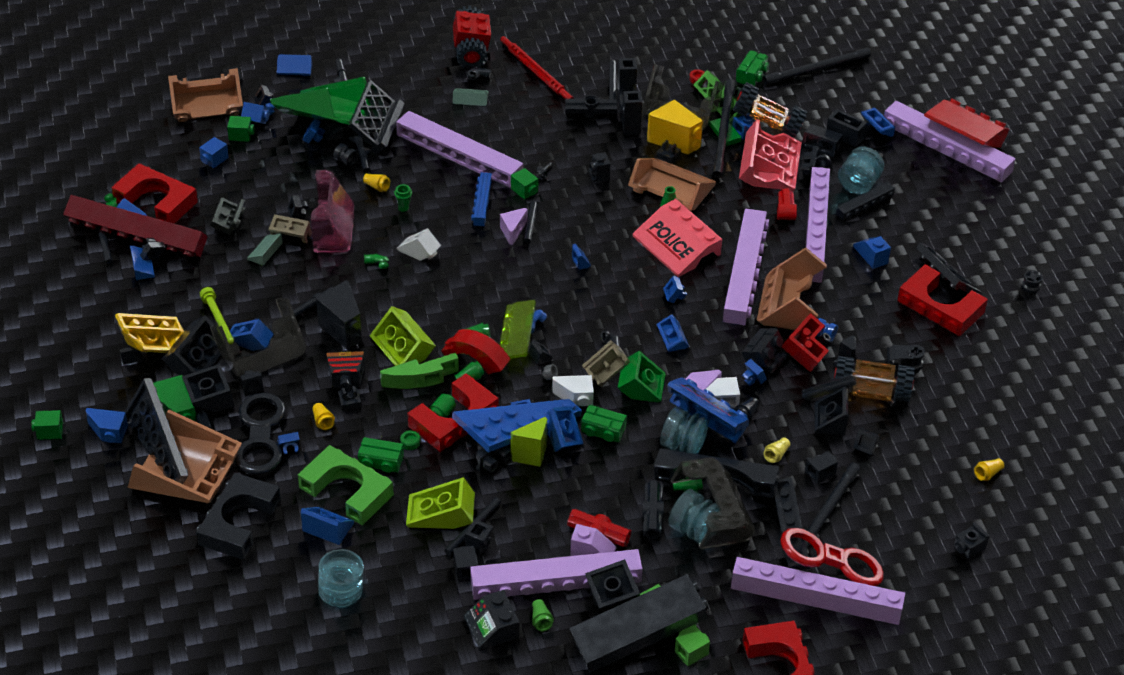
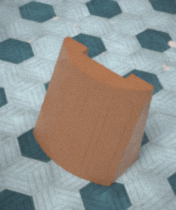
M168 410L166 418L169 421L171 432L175 436V442L178 450L181 452L184 466L187 468V479L181 484L164 476L163 467L157 466L155 463L156 457L149 454L143 465L136 463L133 466L128 488L210 503L224 482L242 443Z

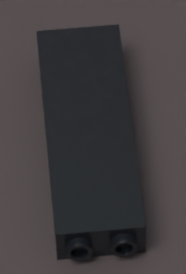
M688 574L569 628L589 673L708 619L706 610L709 609V606L704 597L700 598L698 594L700 590L696 581H691Z

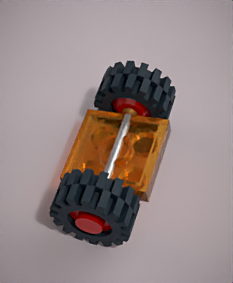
M746 82L737 98L733 111L746 116L752 105L749 116L768 124L771 128L782 130L781 133L795 138L803 125L808 111L794 106L788 116V108L759 94L757 95L759 88Z
M838 356L834 379L852 374L854 358ZM856 360L855 372H853V375L856 377V385L852 388V395L891 401L892 389L895 387L894 400L910 402L915 367L899 365L897 377L894 378L896 365Z

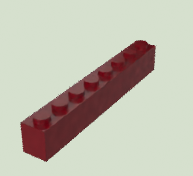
M70 195L63 214L69 219L68 222L79 225V223L85 224V227L92 230L99 227L101 228L100 231L106 234L117 233V236L127 239L131 237L134 238V241L144 244V241L147 242L146 238H154L156 242H163L166 250L173 253L180 251L183 252V255L190 258L194 256L201 257L208 238L202 231Z

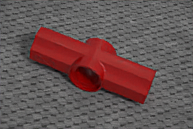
M572 509L567 521V526L575 528L576 524L596 528L612 543L622 547L627 546L631 536L630 529L612 523L610 518L603 514L593 516L577 509Z

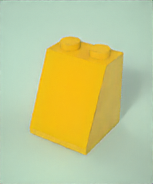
M674 99L648 114L647 141L662 146L668 140L671 145L675 143L682 153L690 154L701 147L703 120Z

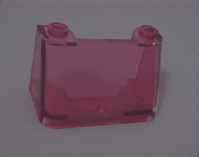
M316 170L318 208L314 209L311 214L314 252H346L351 248L354 201L332 172Z

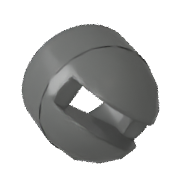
M554 364L545 366L542 370L543 378L553 380V377L558 376L557 367Z

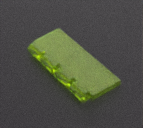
M535 300L516 302L506 307L500 346L510 359L527 356L536 306Z

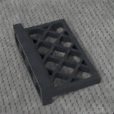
M369 80L364 87L348 126L372 146L370 151L376 155L387 147L404 102L400 99L397 101L393 100L372 80ZM370 88L374 90L375 95H372ZM365 99H369V102H370V105H371V106H368V105H367V102H366ZM374 99L378 100L379 106H376ZM383 99L389 103L388 106H385ZM361 110H364L366 117H363ZM370 110H373L375 117L371 116ZM378 110L382 111L384 117H380ZM356 121L360 122L361 128L355 124ZM365 121H368L370 128H367ZM374 121H377L379 128L375 127ZM369 132L373 133L374 139L370 136Z

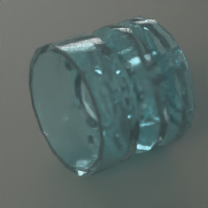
M857 147L839 169V181L851 193L864 194L871 190L884 171V161L878 152L873 149Z
M674 407L665 421L660 438L661 446L676 450L680 445L681 452L698 454L706 439L709 426L708 418H700L698 414H694L689 419V411Z
M688 489L675 503L669 517V526L680 533L687 532L688 538L703 544L717 528L722 516V507L717 503H713L710 499L704 501L703 495L693 489Z
M345 549L332 550L326 553L320 560L318 567V592L322 600L331 606H349L361 597L364 566L363 561L356 553Z

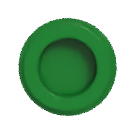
M406 431L401 435L400 442L403 444L404 449L414 450L420 446L419 433L416 431Z

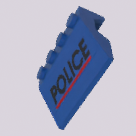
M681 377L668 383V392L673 393L669 400L670 403L733 443H737L749 425L748 416L744 412L733 410L728 402L722 399L720 401L717 400L712 392L707 389L702 390L698 388L697 383L691 379L686 380Z

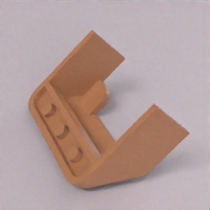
M804 248L773 268L765 278L757 321L764 326L796 330L810 313L817 317L818 314L799 298L802 291H806L812 286L813 276L825 269L827 264L809 249Z

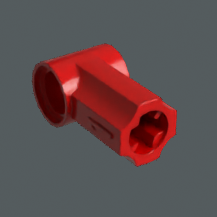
M783 188V190L778 192L777 220L796 221L797 205L794 204V192L788 188Z

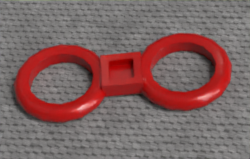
M789 528L781 535L782 549L793 561L803 566L818 567L825 563L839 568L851 581L871 586H878L883 581L884 573L879 562L861 549H841L827 543L823 545L814 534L800 528ZM797 537L808 541L815 548L817 557L810 558L797 552L791 545L790 538ZM854 557L867 563L873 570L874 577L867 578L857 574L849 566L847 558Z

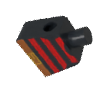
M364 351L327 353V368L332 387L345 388V392L351 390L352 386H360L365 369Z

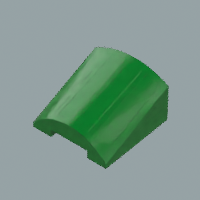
M365 77L304 89L298 94L285 95L270 99L276 109L285 114L349 124L367 82ZM365 99L366 102H367V105H368V106H371V105H370V102H369V99ZM361 110L363 117H366L364 110Z

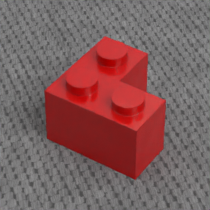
M811 313L781 346L782 349L809 372L815 368L829 351L815 339L825 325Z

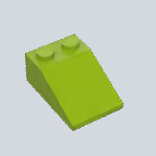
M463 477L410 494L406 526L409 528L455 529L471 524L473 522L475 492Z

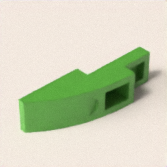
M456 353L422 364H419L415 359L381 370V385L387 388L410 389L443 383L444 376L459 371L458 356Z

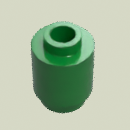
M441 394L429 409L437 415L447 418L456 408L455 399L449 394Z

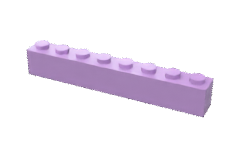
M895 101L885 110L884 117L895 126L896 131L985 175L1003 182L1013 172L1014 157L955 132L925 117L923 113L898 101Z
M408 111L396 122L398 136L477 173H492L493 180L510 188L511 175L523 169L522 162L411 111Z
M812 167L806 248L824 262L830 169ZM823 270L813 276L812 282L822 283Z
M745 209L724 307L723 322L745 325L746 319L751 317L752 307H749V305H753L755 294H752V292H756L757 281H754V279L758 280L759 269L757 267L761 266L762 256H759V254L763 255L764 244L762 242L766 241L767 231L764 230H768L769 219H766V211Z
M635 549L472 566L470 571L473 599L478 600L485 595L504 590L507 597L589 588L585 573L624 559L635 583L642 582V564L639 551Z
M740 557L736 559L731 589L899 625L905 597L904 592Z

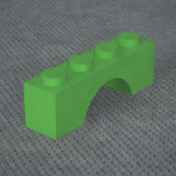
M657 584L652 588L642 592L640 595H643L653 589H656L660 587V585ZM696 624L678 632L675 653L687 666L709 655L710 640L705 633H702L697 628Z

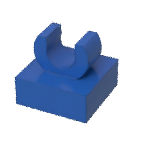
M314 119L306 130L303 140L307 143L312 138L316 142H320L323 138L322 135L325 133V130L318 128L320 121Z
M672 276L663 288L668 302L674 303L677 298L684 299L687 295L686 292H683L685 286L681 284L679 277Z
M752 359L745 363L747 371L742 376L749 386L755 380L760 384L767 380L764 370Z
M298 432L278 436V445L283 447L284 455L288 454L287 447L289 446L294 448L295 453L298 452L297 444H299L300 440Z

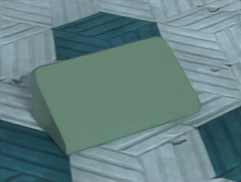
M456 88L453 91V104L486 106L489 91Z
M282 234L267 235L247 259L264 266L283 243Z

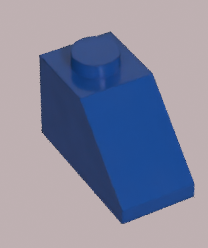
M881 236L868 238L853 244V247L872 269L888 264L891 247Z
M260 319L234 324L230 330L234 339L233 344L251 351L267 348L273 336V333Z
M86 408L88 425L101 441L122 443L128 427L126 412Z

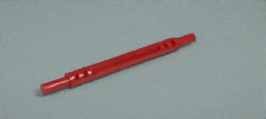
M505 36L500 38V41L508 48L509 52L535 73L557 95H561L565 99H574L561 83L554 79L516 43H512Z

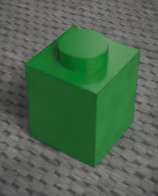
M230 116L227 126L229 141L250 142L251 135H254L255 125L252 124L251 117Z
M523 168L511 175V189L525 200L538 193V178Z
M60 410L36 411L35 419L32 420V431L36 432L37 440L62 439L63 420Z

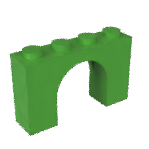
M331 445L323 450L298 474L299 488L314 497L329 483L337 479L347 478L360 483L361 488L345 505L346 516L361 525L367 522L394 495L393 482L388 477L380 475L371 467L363 465L357 459L349 457L340 449H336Z

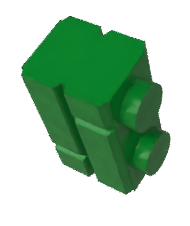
M750 50L737 69L736 82L741 84L747 82L753 86L757 82H761L763 73L769 69L768 56Z
M589 405L581 421V432L588 436L603 438L608 442L614 441L619 443L626 429L627 415Z
M366 437L363 438L358 452V461L386 473H398L404 457L403 444Z

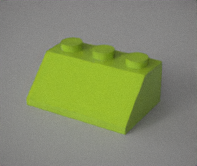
M391 306L369 335L395 366L415 359L418 363L426 360L436 347L406 311Z

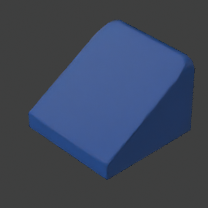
M573 244L572 259L577 268L591 267L584 252L576 244Z

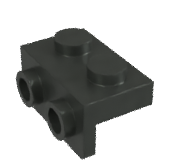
M221 197L210 226L228 235L231 234L233 229L237 230L241 221L238 217L241 218L245 207H243L245 200L241 199L239 204H235Z

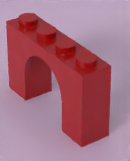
M140 163L111 187L112 194L116 197L117 203H120L124 198L133 203L141 195L148 192L157 191L167 194L154 207L156 219L174 224L198 202L196 188Z
M925 264L900 287L897 301L961 336L985 313L988 299L972 290L960 302L955 304H941L934 301L929 294L938 287L941 273Z
M467 373L452 382V397L468 410L499 407L498 397ZM423 403L407 413L408 427L419 433L425 441L439 452L449 448L458 439L468 434L455 420L437 415Z
M795 620L744 628L743 644L748 658L767 655L782 656L788 659L796 669L791 675H814V667L812 663L809 664L807 647L802 644L801 629H797Z

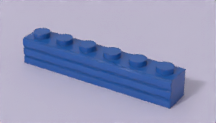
M481 172L480 177H478L477 183L479 184L476 185V199H474L473 206L474 214L471 216L473 226H485L492 173Z

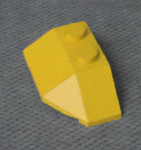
M117 313L115 315L127 344L141 352L167 353L184 332L177 317Z

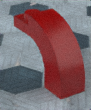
M470 329L458 330L454 337L449 338L445 342L446 345L441 350L444 356L462 353L475 358L488 374L502 371L510 360L508 354L497 342L483 333Z

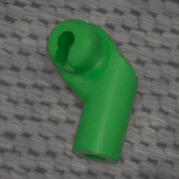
M112 193L104 197L106 205L117 207V199Z
M379 254L364 255L365 264L379 263L380 269H387L389 267L388 262L390 261L386 256Z

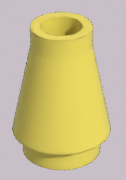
M783 437L767 445L764 450L765 459L770 463L779 462L790 447V441Z

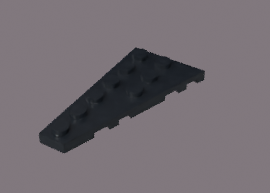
M144 378L125 410L126 417L130 420L132 430H137L138 438L148 453L156 457L155 463L157 466L163 467L164 476L183 484L188 477L187 468L184 466L181 452L178 450L175 442V436L171 432L169 421L163 411V405L158 398L157 389L151 378Z

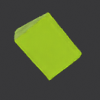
M546 417L511 432V460L540 467L547 447Z

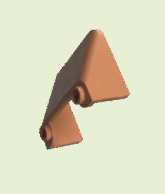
M639 158L636 160L628 186L633 187V191L643 194L644 191H649L662 197L665 188L672 186L676 189L677 200L691 211L699 206L715 186L716 181L656 158Z

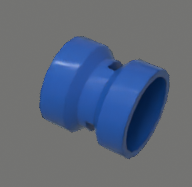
M819 318L818 320L825 326L816 337L827 333L831 337L829 342H832L837 334L838 325L834 323L829 324L826 320Z

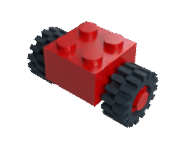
M464 6L463 10L458 9L454 16L453 36L457 61L462 68L466 66L467 70L470 67L481 68L480 64L484 66L487 61V51L491 38L489 15L481 13L480 9L477 10V7L472 9L471 6H468V9H466V6Z

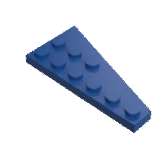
M570 399L454 411L452 419L489 453L511 444L512 431L543 417L547 418L548 429L549 409L572 406L575 418L581 416L582 409Z

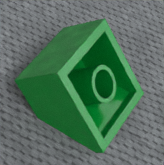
M641 351L627 357L630 362L621 369L618 389L633 400L660 402L665 372Z

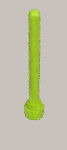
M211 287L203 288L200 291L202 302L209 305L227 344L232 345L234 339L215 302L216 294Z

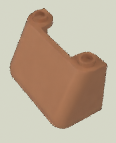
M238 68L229 69L227 76L221 74V78L186 81V78H183V81L177 79V75L168 76L173 116L179 122L223 115L237 116L242 112L243 102Z

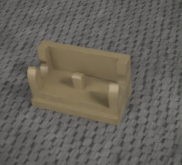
M275 214L269 227L271 235L280 233L302 238L304 243L308 242L307 236L310 237L312 234L309 221Z
M610 340L582 366L588 375H592V380L595 379L597 384L602 387L630 361L622 349Z

